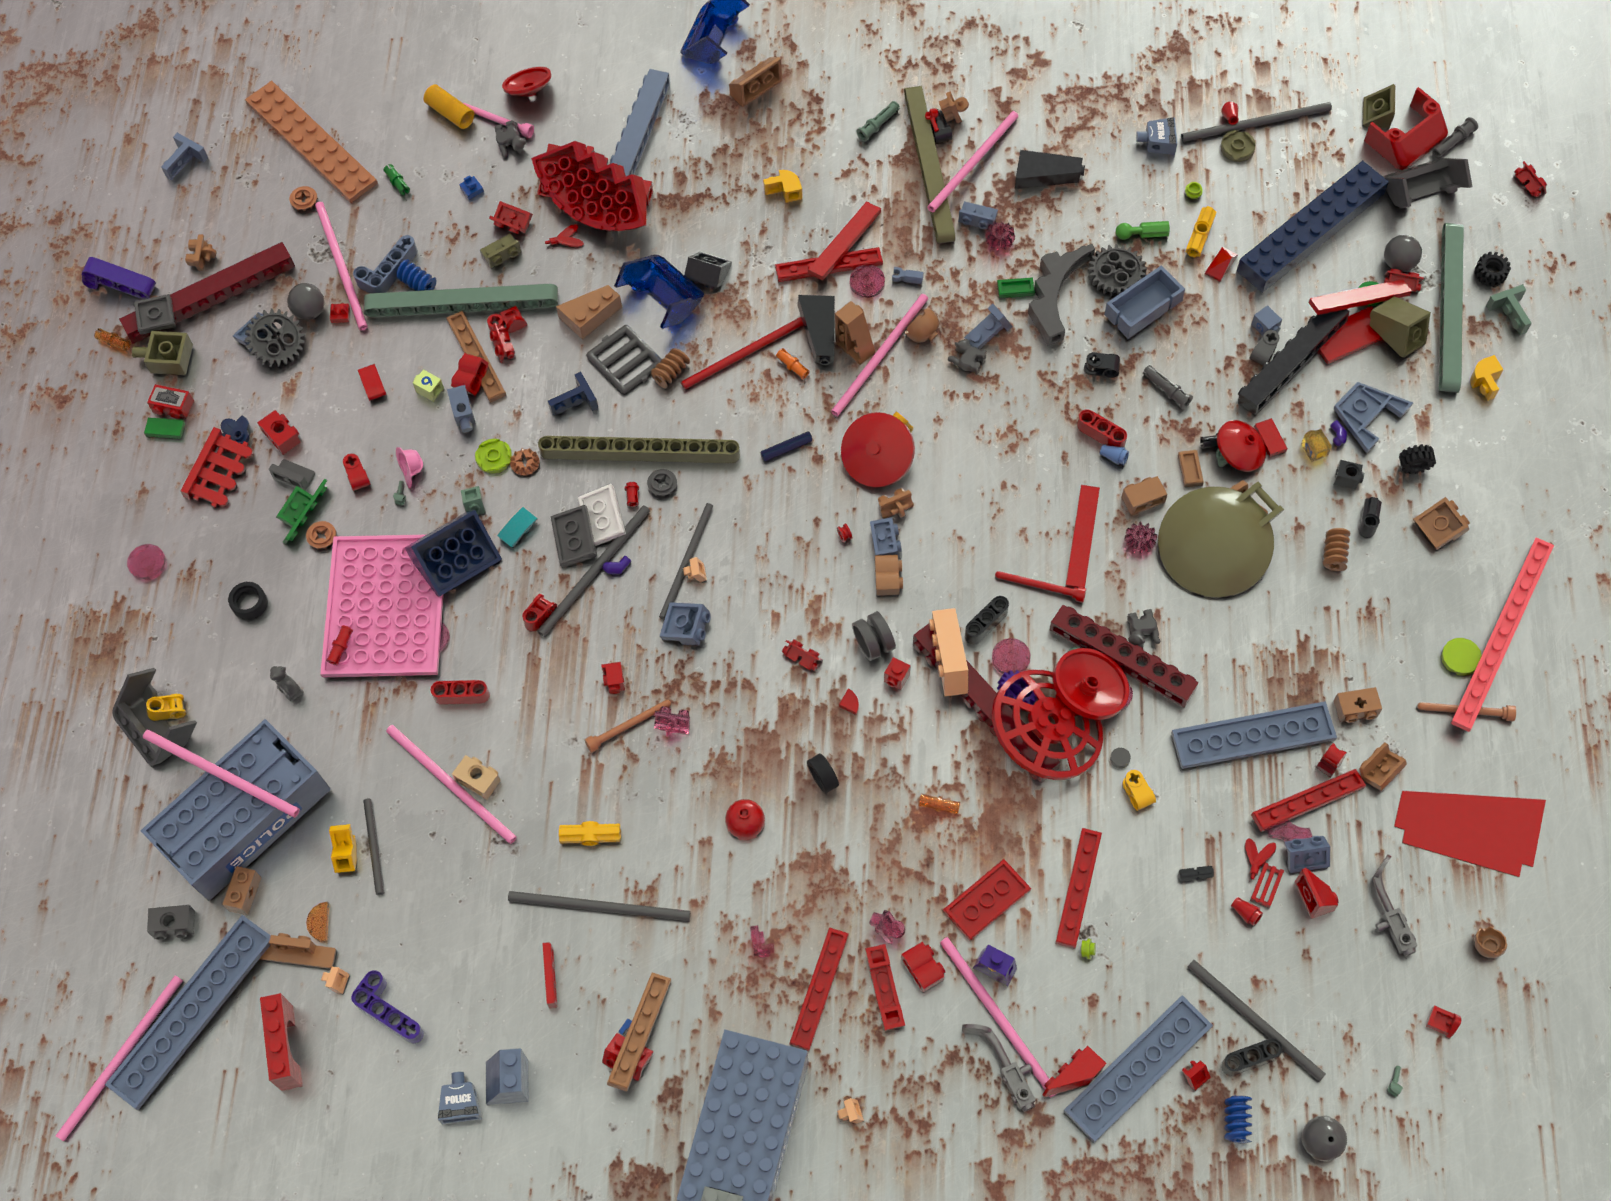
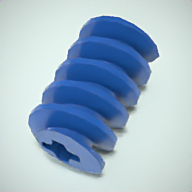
M409 259L404 260L398 267L397 279L403 281L404 284L413 290H434L437 282L436 278H432L431 274H427L419 266L416 267V264L411 263Z
M1231 1096L1225 1099V1105L1229 1106L1224 1109V1112L1228 1114L1224 1118V1121L1228 1123L1224 1129L1229 1132L1224 1135L1226 1140L1233 1143L1252 1142L1246 1139V1136L1252 1135V1132L1246 1130L1247 1127L1252 1126V1123L1246 1122V1119L1252 1118L1251 1114L1246 1113V1110L1252 1109V1106L1246 1104V1102L1252 1100L1251 1097Z

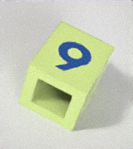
M424 369L420 374L416 375L413 381L415 391L433 402L444 389L441 379Z

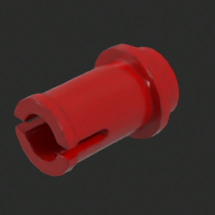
M628 482L624 488L627 492V506L636 507L639 505V486L636 482Z

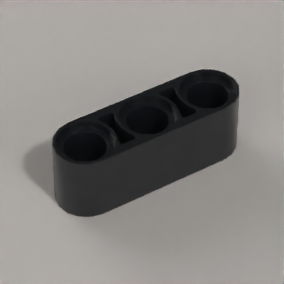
M996 596L966 625L965 640L967 643L978 644L1007 616L1009 601L1006 597ZM996 606H1003L1004 609H997ZM989 618L991 621L985 622L982 619ZM976 631L978 632V634L972 635L969 632Z
M1271 1038L1231 1052L1222 1061V1071L1228 1076H1235L1271 1063L1281 1055L1283 1050L1282 1044L1279 1040ZM1266 1047H1274L1276 1050V1054L1273 1055L1268 1053ZM1247 1053H1253L1257 1061H1250L1247 1058ZM1227 1061H1235L1237 1064V1068H1230L1228 1066Z

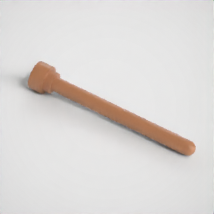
M665 700L598 737L596 735L587 737L584 741L591 753L597 751L601 743L670 707L671 702Z
M1420 702L1417 708L1426 711L1456 713L1459 705ZM1506 705L1502 709L1481 707L1478 715L1500 716L1505 721L1514 722L1516 706Z

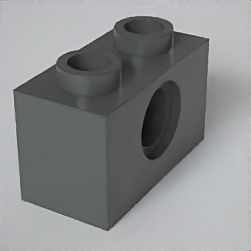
M190 905L148 908L147 932L154 939L163 940L167 936L185 938L189 934H194L195 910ZM171 920H175L172 926L167 927Z

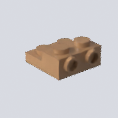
M1446 497L1414 518L1415 523L1436 550L1469 531V520L1464 514L1460 516L1456 511L1459 509L1453 500L1449 501Z

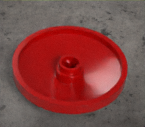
M881 412L869 413L856 419L846 430L841 444V458L846 471L857 482L870 487H886L898 482L909 471L915 454L913 436L908 427L897 417Z
M1088 648L1074 649L1065 653L1054 668L1053 685L1057 695L1070 710L1082 717L1093 720L1108 719L1118 714L1127 703L1129 697L1127 677L1121 667L1102 652Z

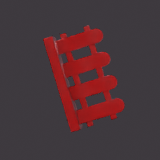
M213 427L181 489L183 497L191 499L192 495H194V500L204 499L211 502V506L214 508L217 505L221 507L226 506L228 498L223 495L225 489L232 491L237 486L235 480L232 479L233 474L240 475L245 471L244 465L240 463L241 458L249 459L253 455L252 449L248 447L249 444L245 441L243 444L233 441L228 434L224 437L221 429ZM224 450L235 454V459L223 456ZM218 466L228 470V473L225 476L215 472L214 469ZM210 482L219 486L218 492L206 488L207 483Z

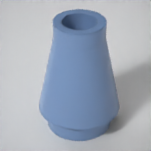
M1103 444L1100 455L1117 465H1125L1129 451L1124 447Z

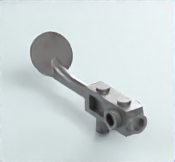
M1388 854L1372 877L1378 896L1386 910V913L1382 915L1384 921L1375 924L1378 932L1388 929L1399 953L1409 956L1416 953L1415 948L1418 946L1416 938L1411 933L1407 919L1402 914L1401 909L1393 908L1383 885L1382 871L1392 857Z
M963 1024V1032L985 1036L995 1049L1003 1065V1068L1000 1070L1002 1081L1007 1085L1012 1095V1101L1017 1105L1018 1109L1026 1112L1034 1108L1036 1100L1024 1078V1075L1032 1072L1030 1064L1020 1068L1017 1062L1011 1064L1000 1041L991 1028L978 1024Z

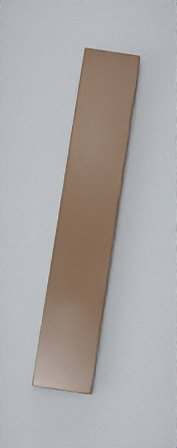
M463 310L446 317L463 352L483 358L489 363L487 372L481 382V387L489 402L491 403L507 396Z
M651 973L607 1085L626 1092L628 1091L670 986L671 978Z

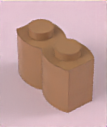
M875 555L876 596L899 595L900 589H903V577L899 578V572H902V560H898V555Z

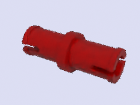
M341 626L340 632L336 640H333V647L326 659L328 663L333 665L339 664L343 651L347 650V643L353 629L348 626Z

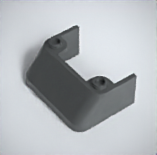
M1441 158L1383 176L1389 181L1386 191L1394 205L1399 206V208L1410 207L1413 199L1439 191L1454 193L1460 187H1473L1468 159Z
M155 668L128 674L112 710L116 723L151 766L160 764L170 757L172 753L143 739V734L146 730H150L183 747L188 743L197 724L196 720L170 726L166 720L153 721L148 718L146 702L151 697H157L156 689L150 684L156 672Z

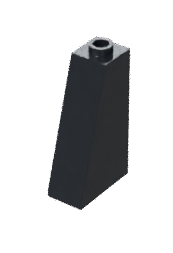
M1020 150L1015 189L1079 183L1080 176H1084L1085 165H1082L1083 158Z
M798 295L797 306L815 363L822 365L833 363L835 356V296Z

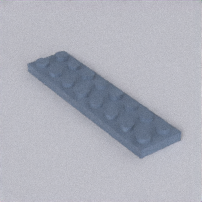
M1326 701L1179 728L1171 732L1181 769L1335 741L1337 739Z
M1182 995L1064 1109L1065 1114L1095 1143L1213 1025Z

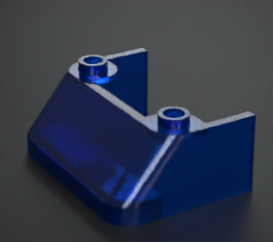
M709 0L700 9L680 53L686 58L708 64L717 63L728 53L719 46L727 27L735 25L739 19V13L749 7L750 4L746 0Z
M651 255L624 262L614 284L616 288L629 285L636 292L648 290L668 309L660 325L662 329L682 323L699 305L704 296L702 290L660 255Z

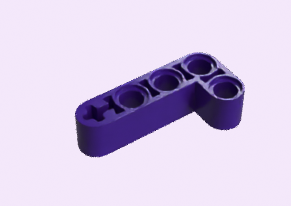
M95 257L88 258L81 273L82 283L88 288L97 289L98 285L102 284L141 299H149L156 285V282L150 277Z
M369 971L353 991L351 996L352 1002L359 1010L409 1043H419L424 1037V1031L415 1020L379 998L387 986L386 979L379 971ZM380 978L377 985L371 986V982L374 979ZM367 995V1000L364 1003H358L361 996ZM384 1006L382 1013L375 1014V1010L378 1007ZM400 1017V1022L397 1025H391L394 1018ZM406 1026H407L409 1029H411L412 1031H415V1030H416V1033H415V1034H412V1033L410 1034V1033L406 1030Z

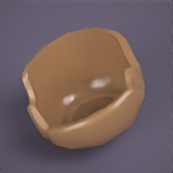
M1491 926L1485 929H1478L1474 943L1479 954L1487 958H1496L1505 953L1507 940L1501 931Z

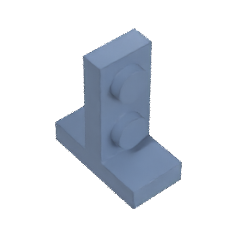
M178 132L173 136L178 149L161 166L166 178L170 180L193 157L202 162L208 159L204 147Z
M994 304L988 307L991 313L964 337L970 341L971 346L979 350L1000 330L1004 328L1008 332L1012 328V325Z

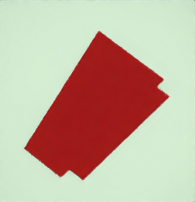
M1402 791L1394 826L1405 830L1402 841L1404 844L1520 877L1522 864L1531 867L1534 865L1546 800Z

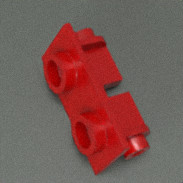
M1523 161V168L1519 167L1514 171L1517 179L1522 184L1529 181L1525 188L1532 196H1540L1541 191L1546 194L1547 184L1542 177L1538 178L1534 167L1531 164L1527 165Z
M1391 269L1385 273V276L1389 277H1385L1384 283L1403 279L1412 292L1420 291L1421 284L1418 283L1424 279L1418 273L1409 272V274H1404L1398 269Z
M494 323L490 331V340L493 341L495 354L499 357L500 363H502L504 357H508V359L514 358L515 350L512 342H510L507 328H504V326L497 327V324Z
M795 639L793 641H785L789 645H785L782 649L784 656L795 662L801 656L802 659L799 664L810 671H816L818 668L817 661H823V659L819 658L820 654L813 649L807 651L802 648L804 644Z

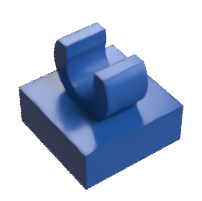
M467 176L464 178V182L459 184L460 189L469 200L484 192L483 187L474 176Z

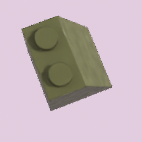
M1394 296L1371 311L1370 326L1404 358L1426 344L1431 312Z

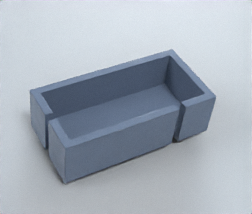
M1161 265L1107 302L1104 315L1114 325L1118 324L1117 328L1129 339L1165 314L1168 308L1172 309L1182 302L1185 288Z

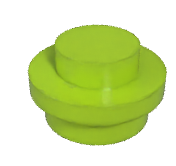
M1191 182L1185 188V194L1191 199H1197L1203 193V188L1198 182Z
M1090 938L1082 940L1081 944L1082 957H1087V959H1091L1092 955L1096 954V944L1092 943Z

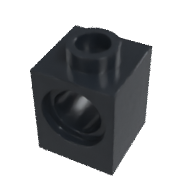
M1340 460L1333 485L1356 490L1358 484H1362L1364 479L1363 465Z

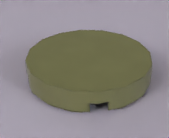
M1233 130L1223 136L1220 144L1221 152L1226 158L1235 162L1248 160L1254 154L1256 142L1248 132Z

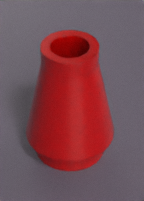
M1226 102L1221 109L1222 115L1231 125H1235L1239 121V108L1234 102Z
M1239 897L1231 905L1247 924L1254 926L1263 916V912L1260 911L1259 907Z

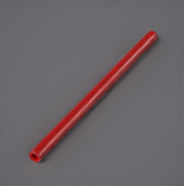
M801 317L681 381L682 387L686 390L803 326Z

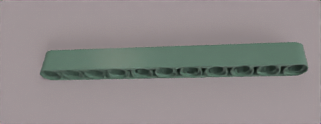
M1444 223L1441 241L1439 391L1459 393L1462 381L1464 225Z
M554 284L370 293L364 296V315L368 317L458 313L462 310L463 312L507 310L514 306H517L518 309L552 308L558 305V287Z

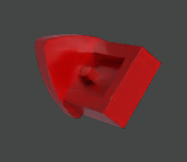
M517 306L500 312L508 333L516 332L527 326V322L522 318Z
M1434 1005L1426 1027L1451 1038L1461 1024V1016Z

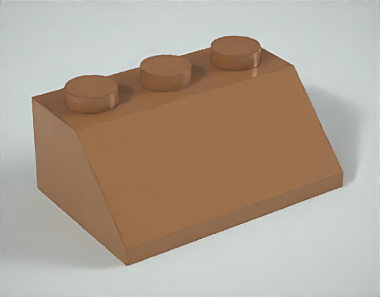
M769 57L751 70L746 71L739 78L734 79L729 84L730 96L744 107L782 81L781 58Z

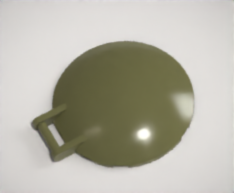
M1256 482L1244 493L1226 487H1204L1191 491L1179 498L1168 509L1161 522L1158 534V547L1162 564L1171 578L1191 593L1194 592L1209 598L1240 594L1255 585L1269 567L1274 551V535L1270 522L1284 511L1281 505L1278 506L1261 488L1262 485L1259 482ZM1256 493L1272 512L1267 514L1251 496Z

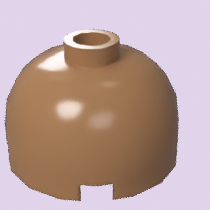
M929 307L924 310L925 313L923 315H918L907 327V331L904 332L914 342L923 343L928 339L932 341L938 335L936 331L939 327V319Z

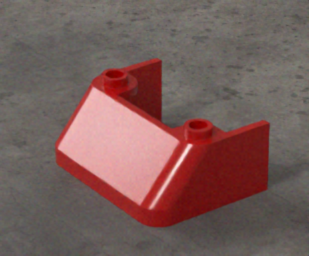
M1419 87L1415 90L1410 107L1424 118L1423 121L1407 133L1398 128H1391L1384 132L1375 123L1371 122L1364 139L1370 147L1399 170L1411 167L1446 139L1448 135V129L1439 103Z

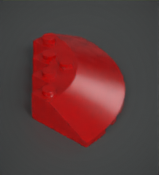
M577 141L531 158L537 177L541 180L545 192L550 195L552 201L573 219L590 227L608 231H625L646 226V190L642 177L634 174L626 176L623 166L615 163L607 165L604 155L596 152L588 154L586 144Z

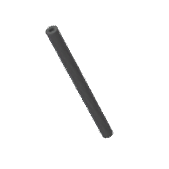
M370 798L363 800L375 892L376 895H382L384 890L372 801Z

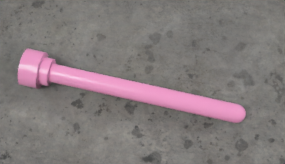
M463 103L472 109L474 114L506 126V122L511 121ZM517 123V130L522 136L531 138L534 133V125Z

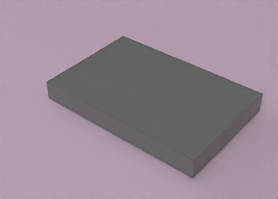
M586 505L550 516L559 563L562 568L597 556Z

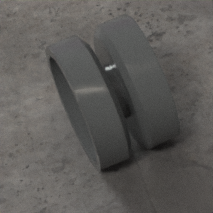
M878 611L868 615L867 622L864 619H860L852 623L855 638L868 660L872 661L880 657L881 651L888 653L896 649L892 632L884 617Z

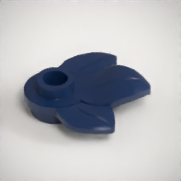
M242 415L237 421L227 418L221 422V430L224 437L228 434L231 436V440L238 443L249 442L250 437L247 431L249 421L246 417Z

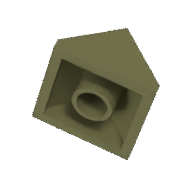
M1394 84L1363 98V126L1369 127L1370 123L1373 122L1379 128L1390 129L1395 115L1396 86Z

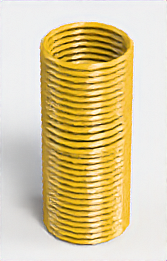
M437 84L427 88L423 97L427 105L461 129L471 125L475 115L472 109Z

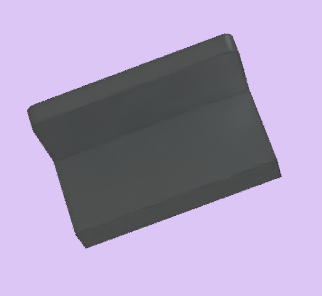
M283 459L279 466L271 464L268 469L274 479L294 487L298 486L303 490L307 489L315 476L313 470Z

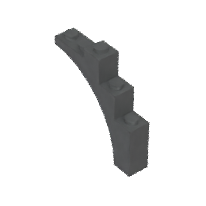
M1093 244L1081 246L1075 251L1064 253L1062 256L1056 251L1041 257L1040 269L1045 276L1035 280L1034 289L1039 299L1029 303L1028 314L1047 346L1064 340L1065 328L1060 320L1057 307L1058 294L1067 278L1081 265L1091 261V257L1095 254Z

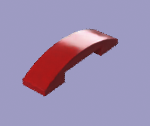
M886 944L865 948L884 1030L903 1027L905 1022L895 988Z

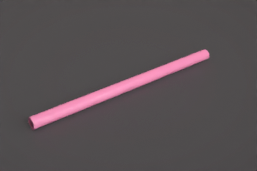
M1012 111L927 206L930 212L936 211L1018 118V114L1015 111Z
M317 202L315 207L359 330H366L368 326L324 203Z
M921 294L831 410L834 416L838 417L927 302L928 297L925 294Z
M390 725L387 728L386 732L502 838L509 844L516 840L517 836L394 725Z
M150 730L144 732L143 739L294 818L299 814L300 809Z
M948 937L940 942L943 949L1024 1062L1030 1064L1032 1073L1044 1090H1046L1044 1085L1049 1080L1047 1074Z
M176 975L172 978L55 1135L62 1141L66 1140L104 1089L106 1082L127 1058L182 984V979Z

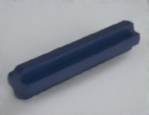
M807 431L760 452L761 457L764 461H767L812 441V435Z

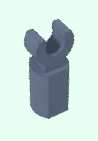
M894 267L893 273L899 275H892V281L900 282L902 280L922 285L924 272L905 271L900 267Z

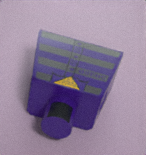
M987 945L981 951L973 969L1008 987L1017 970L1015 958L991 945Z

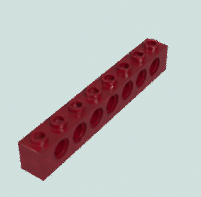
M1062 605L1051 621L1050 631L1080 648L1093 649L1104 653L1112 658L1126 675L1184 708L1197 689L1199 682L1193 676L1185 675L1174 665L1164 663L1158 656L1150 655L1142 647L1129 643L1125 637L1115 635L1107 627L1096 624L1090 617L1082 616L1072 607ZM1075 623L1078 627H1071L1069 624ZM1086 633H1092L1095 636L1089 637L1086 635ZM1107 642L1110 643L1112 646L1106 647L1103 645V643ZM1125 652L1129 656L1124 657L1120 653ZM1137 662H1143L1146 666H1139ZM1154 672H1160L1163 676H1157ZM1171 682H1178L1180 686H1174Z

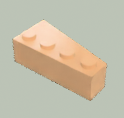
M956 609L932 611L929 627L930 631H934L932 642L933 646H936L937 649L935 650L936 662L939 661L938 672L939 677L942 678L944 696L968 694V666Z

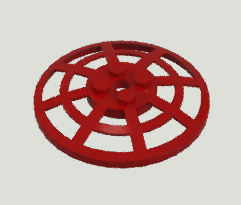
M1028 670L1013 675L998 690L992 707L994 731L1004 751L1021 768L1041 778L1066 780L1083 774L1094 764L1102 749L1103 727L1101 720H1095L1098 730L1097 741L1089 735L1090 723L1088 718L1083 717V731L1075 726L1074 716H1078V714L1070 710L1061 701L1057 693L1055 698L1045 697L1040 688L1055 690L1053 684L1036 683L1030 676L1043 675L1053 678V672ZM1019 678H1023L1029 685L1019 693L1016 699L1004 696L1010 685ZM1031 691L1038 698L1034 705L1022 701ZM1002 703L1013 706V720L1016 728L1005 732L1001 719ZM1020 709L1029 712V723L1025 725L1021 723ZM1048 717H1052L1055 720V724L1050 723ZM1033 731L1042 740L1041 745H1037L1027 735V732ZM1072 733L1082 738L1079 745L1074 749L1071 748L1068 741ZM1020 736L1032 750L1037 752L1034 763L1021 755L1010 740ZM1050 743H1061L1064 752L1049 751L1048 747ZM1089 743L1096 750L1084 765L1078 767L1074 756ZM1045 757L1052 759L1067 758L1070 770H1048L1042 768L1041 765Z

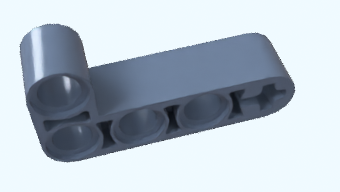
M410 235L402 236L374 271L364 266L355 268L353 276L357 286L368 293H386L397 280V270L400 264L406 259L412 261L417 255L418 250L414 238Z

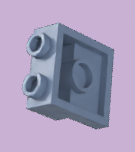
M670 602L659 637L662 640L680 641L684 645H700L701 640H704L706 636L705 625L711 620L710 611L704 604Z

